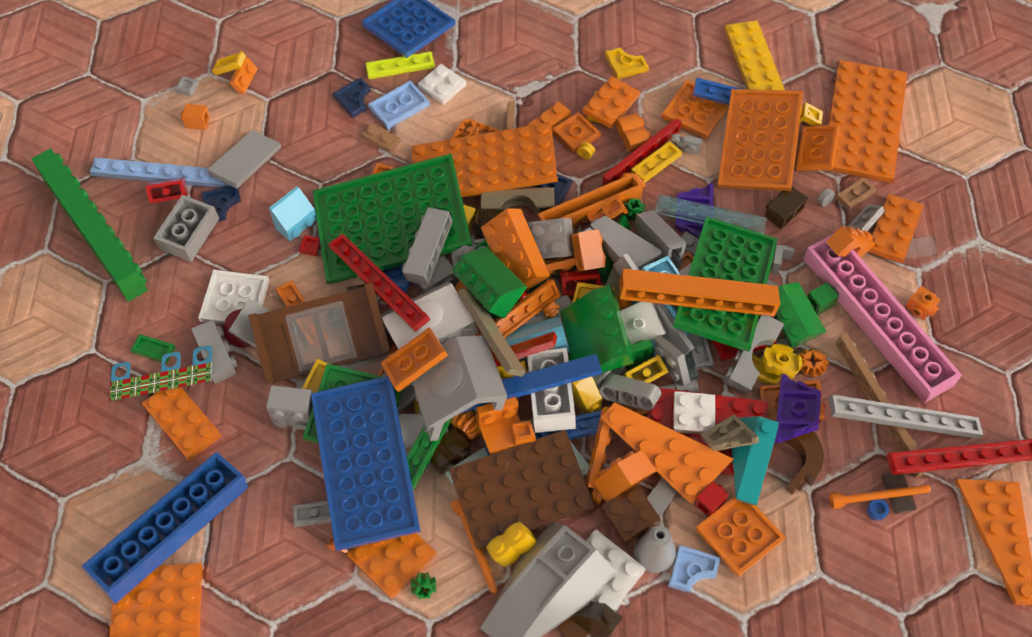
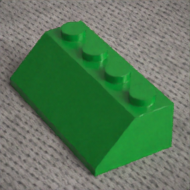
M486 246L462 255L451 270L489 312L502 318L507 316L527 288Z

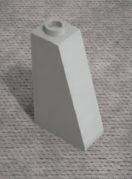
M654 210L637 214L634 227L640 237L662 251L661 259L668 256L677 270L680 269L686 242Z
M607 216L595 219L590 224L592 230L599 229L603 239L602 250L614 263L627 253L637 268L641 270L643 267L661 259L662 251Z

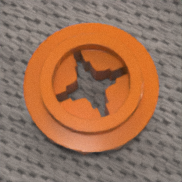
M811 347L799 353L802 358L800 371L810 377H818L825 373L828 361L826 355H823L820 349L814 350ZM811 357H813L814 361H816L814 368L812 363L809 361Z

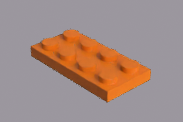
M888 194L883 207L885 212L879 217L872 235L875 245L868 252L903 264L924 204Z
M182 387L157 392L142 402L145 409L188 461L222 437L220 432Z

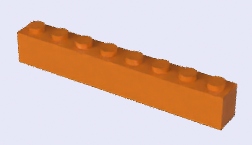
M624 268L619 280V295L622 300L775 316L780 306L778 286Z

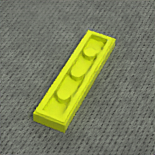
M432 51L414 54L408 58L402 56L365 63L369 79L435 68Z

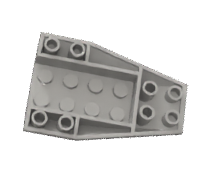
M553 522L536 539L537 543L535 546L521 556L481 626V630L489 637H542L587 606L616 574L615 570L594 547L563 524Z

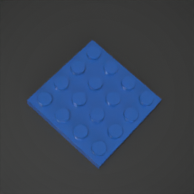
M392 0L361 21L364 28L406 58L456 25L455 19L427 0Z

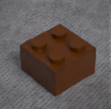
M635 484L602 505V513L624 546L632 543L653 527L660 525V516L638 484Z

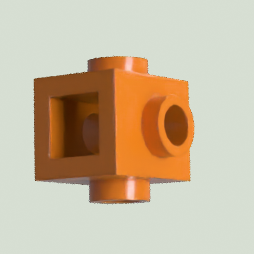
M921 286L910 297L905 307L924 321L928 316L933 317L939 310L937 305L941 299L933 292Z

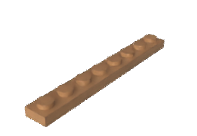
M847 333L840 335L835 345L870 401L889 403L884 389L878 385L874 373L866 365L865 358L856 349L854 340L850 339ZM884 424L900 452L918 450L916 441L910 437L906 428ZM917 472L913 474L917 478L919 476H922L925 472Z

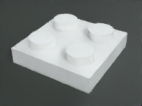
M442 64L418 83V88L443 105L466 86V80Z
M674 392V431L702 434L715 426V395Z

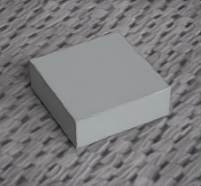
M182 76L175 87V91L192 97L199 82L198 80Z

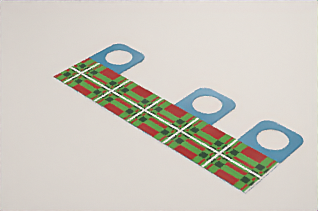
M203 346L196 348L193 351V366L180 368L181 354L173 352L163 355L161 372L130 378L131 364L129 362L115 364L111 372L109 401L211 382L212 347ZM207 350L208 357L203 361H199L197 359L198 352ZM170 356H175L177 358L176 364L172 367H167L165 365L166 359ZM120 366H125L127 369L126 374L122 377H117L115 375L116 369Z

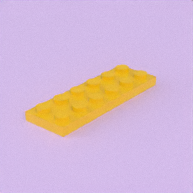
M758 20L726 25L725 32L746 88L751 90H785Z

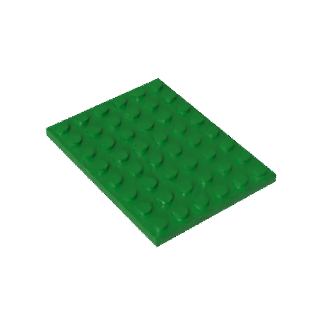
M452 153L312 191L325 278L328 285L358 277L328 246L339 235L343 233L381 271L398 267L407 262L409 249L415 242L416 231L420 229L422 216L426 214L428 208L449 211L453 221L440 255L451 253L464 245L473 247Z

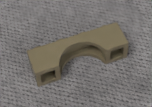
M554 187L481 193V209L506 210L514 206H526L531 208L538 217V213L555 207Z

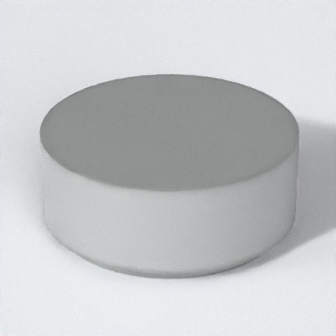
M830 188L825 189L819 195L818 203L823 207L829 205L835 197V192Z

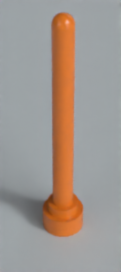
M920 485L851 495L834 492L829 494L831 508L834 510L841 509L847 503L929 493L931 487L929 485Z
M458 498L451 502L453 512L461 518L490 592L496 593L498 587L482 548L476 550Z

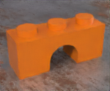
M841 226L826 241L837 256L843 257L854 250L861 258L875 245L872 240L873 236L867 230L863 231L859 228L854 229Z

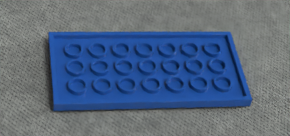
M386 376L312 393L311 397L336 551L421 532L394 387L389 377Z

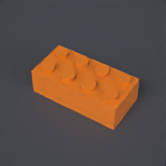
M506 209L481 227L490 250L527 286L525 292L550 277L521 209Z

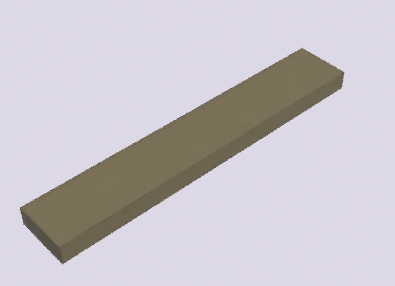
M461 288L457 293L506 373L522 377L526 372L486 308L469 290Z

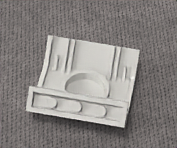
M445 282L411 299L430 318V321L417 332H414L392 309L381 314L384 327L390 333L398 349L428 327L433 330L442 345L456 336H475L479 332L474 323L475 321L450 282Z

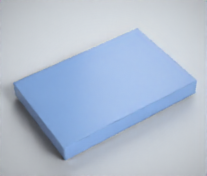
M410 80L368 104V108L388 130L430 106V101Z

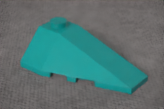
M760 416L742 417L739 419L758 436L759 442L757 444L731 448L736 500L756 506L779 422Z

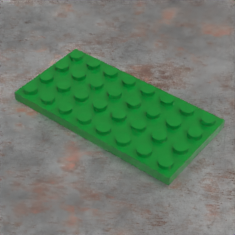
M706 216L688 276L767 284L778 239ZM679 306L672 327L749 352L759 315Z

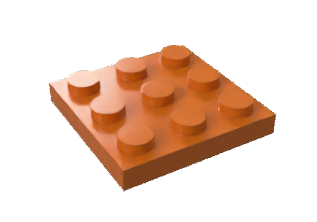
M686 79L663 111L661 118L668 122L678 118L681 120V128L708 140L728 111L729 105L692 96L695 83Z
M733 497L695 528L697 533L721 557V560L737 578L786 538L757 506L736 500V497Z
M417 533L388 539L387 541L383 540L354 547L347 554V557L392 600L411 581V578H414L437 555V552Z

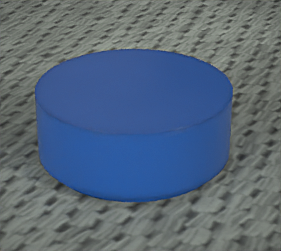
M882 499L871 500L867 505L866 511L871 519L881 521L888 515L889 506Z

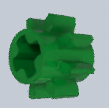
M630 198L628 203H624L628 213L624 214L623 212V215H627L629 221L636 220L637 214L645 212V204H642L640 199Z
M418 572L415 579L411 578V594H416L418 599H429L432 592H437L435 585L436 577L431 578L429 572Z

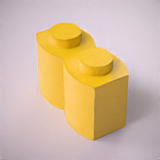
M517 522L509 526L503 535L492 539L486 548L493 560L501 566L507 567L513 564L520 554L530 551L537 543V540L526 526L521 522Z

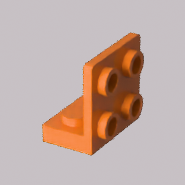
M516 397L506 399L502 410H494L492 403L477 407L476 421L490 454L518 446L515 445L510 428L511 424L521 422L517 414L518 401Z

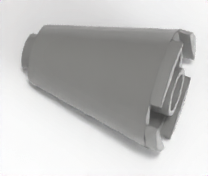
M664 526L653 527L643 534L635 544L634 554L636 561L644 566L647 572H665L675 562L676 547L670 531Z

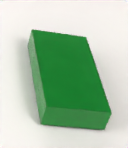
M139 334L131 348V352L162 362L163 355L173 353L176 347L174 344ZM171 356L166 359V364L170 360Z

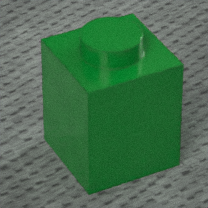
M827 282L810 291L807 298L811 305L815 306L814 310L819 315L834 307L839 295L836 289Z

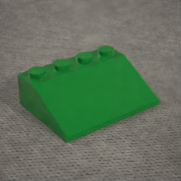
M610 284L588 292L560 311L572 360L597 354L602 373L634 363L617 296Z

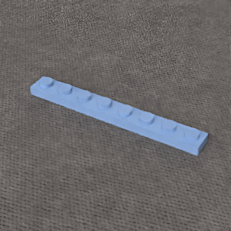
M95 158L90 170L91 175L97 177L151 182L185 177L186 185L216 188L231 186L209 175L208 168Z

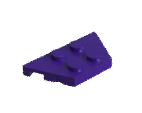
M709 183L707 187L701 189L697 187L689 192L679 193L676 197L675 228L684 233L688 232L699 239L706 216L713 218V183Z
M786 374L781 376L776 420L779 424L775 443L819 429L821 391L808 387L801 381L795 382L788 379Z

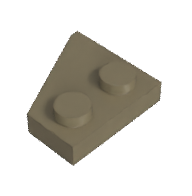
M735 414L701 434L702 441L713 451L757 444L759 442L758 436Z

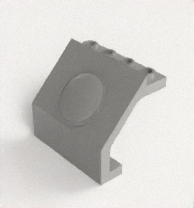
M456 336L442 346L448 356L410 383L411 386H414L415 400L419 402V413L424 419V430L428 433L430 441L439 439L443 424L447 420L478 403L492 402L494 410L503 409L507 394L488 342L484 336Z

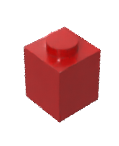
M713 481L696 498L694 505L709 517L726 503L729 495L722 485H717Z

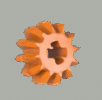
M471 410L454 416L450 422L467 439L473 440L481 433L476 421V414Z

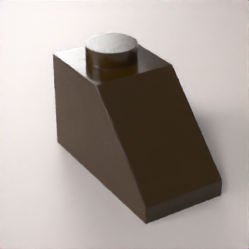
M590 601L587 606L570 618L594 637H609L623 617L606 603Z

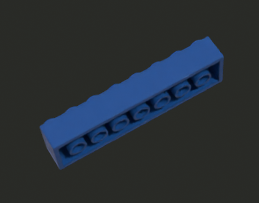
M215 452L81 567L87 576L116 604L248 489L244 475L218 452Z

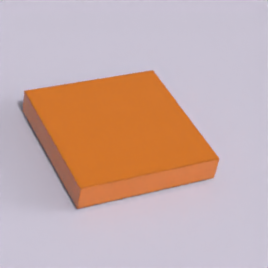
M579 112L552 128V133L573 154L577 152L581 143H592L601 136V133Z

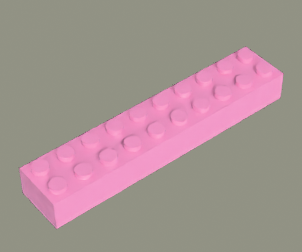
M832 235L807 248L803 260L823 284L828 282L831 287L836 289L839 295L837 301L924 404L955 386L962 374L854 250L845 257L837 256L826 243Z

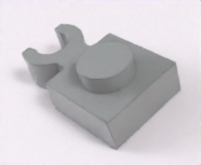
M673 134L671 142L677 148H682L683 152L699 155L703 139L685 135V138H682L680 135Z

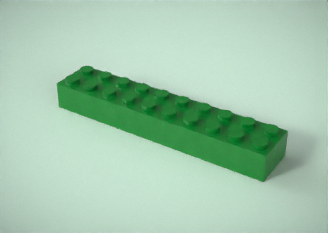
M50 148L31 158L42 179L127 302L148 291L145 286L147 280L142 274L141 268L137 263H134L128 250H125L119 237L115 236L112 227L107 225V221L102 213L96 211L98 208L92 200L88 199L89 196L85 189L79 187L81 185L77 178L73 177V175L70 176L72 172L67 164H62L64 161L60 154H55Z

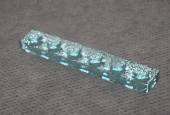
M660 194L655 207L657 214L704 224L707 216L764 234L767 222L766 217Z

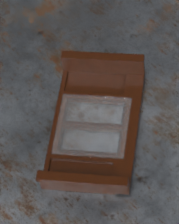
M372 283L365 284V287L266 313L248 315L266 384H274L310 374L317 359L331 365L340 366L389 352L390 348Z

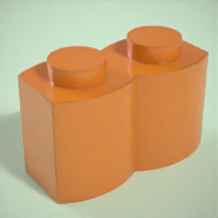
M637 113L617 118L616 128L628 152L635 151L651 138L650 132L646 131L643 118L639 117Z

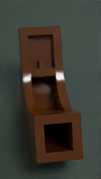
M814 431L784 441L798 452L802 460V469L793 477L786 488L792 495L797 489L801 491L807 483L812 486L822 469L824 461L823 448Z

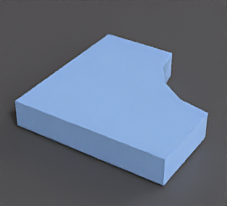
M679 545L668 587L689 593L692 586L699 580L706 578L715 579L721 557Z

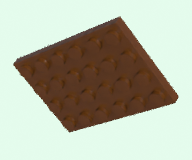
M566 430L536 439L534 442L524 443L449 468L476 550L486 547L492 539L503 535L506 529L514 523L521 522L531 531L595 508Z

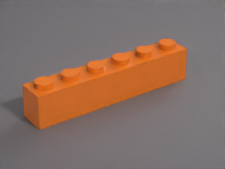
M635 173L538 213V221L571 218L572 228L589 222L586 214L616 194L623 204L628 203L630 198L641 199L643 185Z

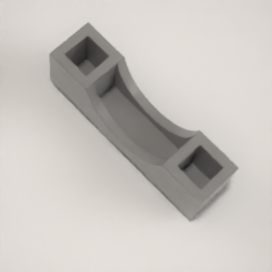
M761 315L758 318L751 349L749 352L738 350L734 357V360H736L734 367L730 366L725 375L728 377L725 384L746 395L751 391L759 375L752 362L753 349L761 345L771 346L776 341L784 323L767 315Z

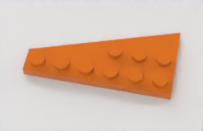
M613 403L600 417L636 453L643 450L656 472L690 504L733 460L729 456L713 451L710 447L617 403Z
M956 479V487L960 489L964 497L963 501L973 515V522L986 548H989L993 556L992 561L995 567H998L1003 577L1002 581L1013 604L1032 606V558L1019 482Z

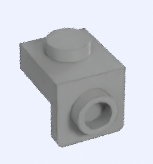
M776 245L770 273L778 274L782 260L791 261L795 249L786 245Z

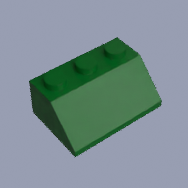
M799 282L778 287L780 306L773 317L784 323L781 332L792 349L826 333L823 324Z

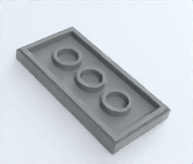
M251 130L207 169L208 174L238 188L281 149V144Z

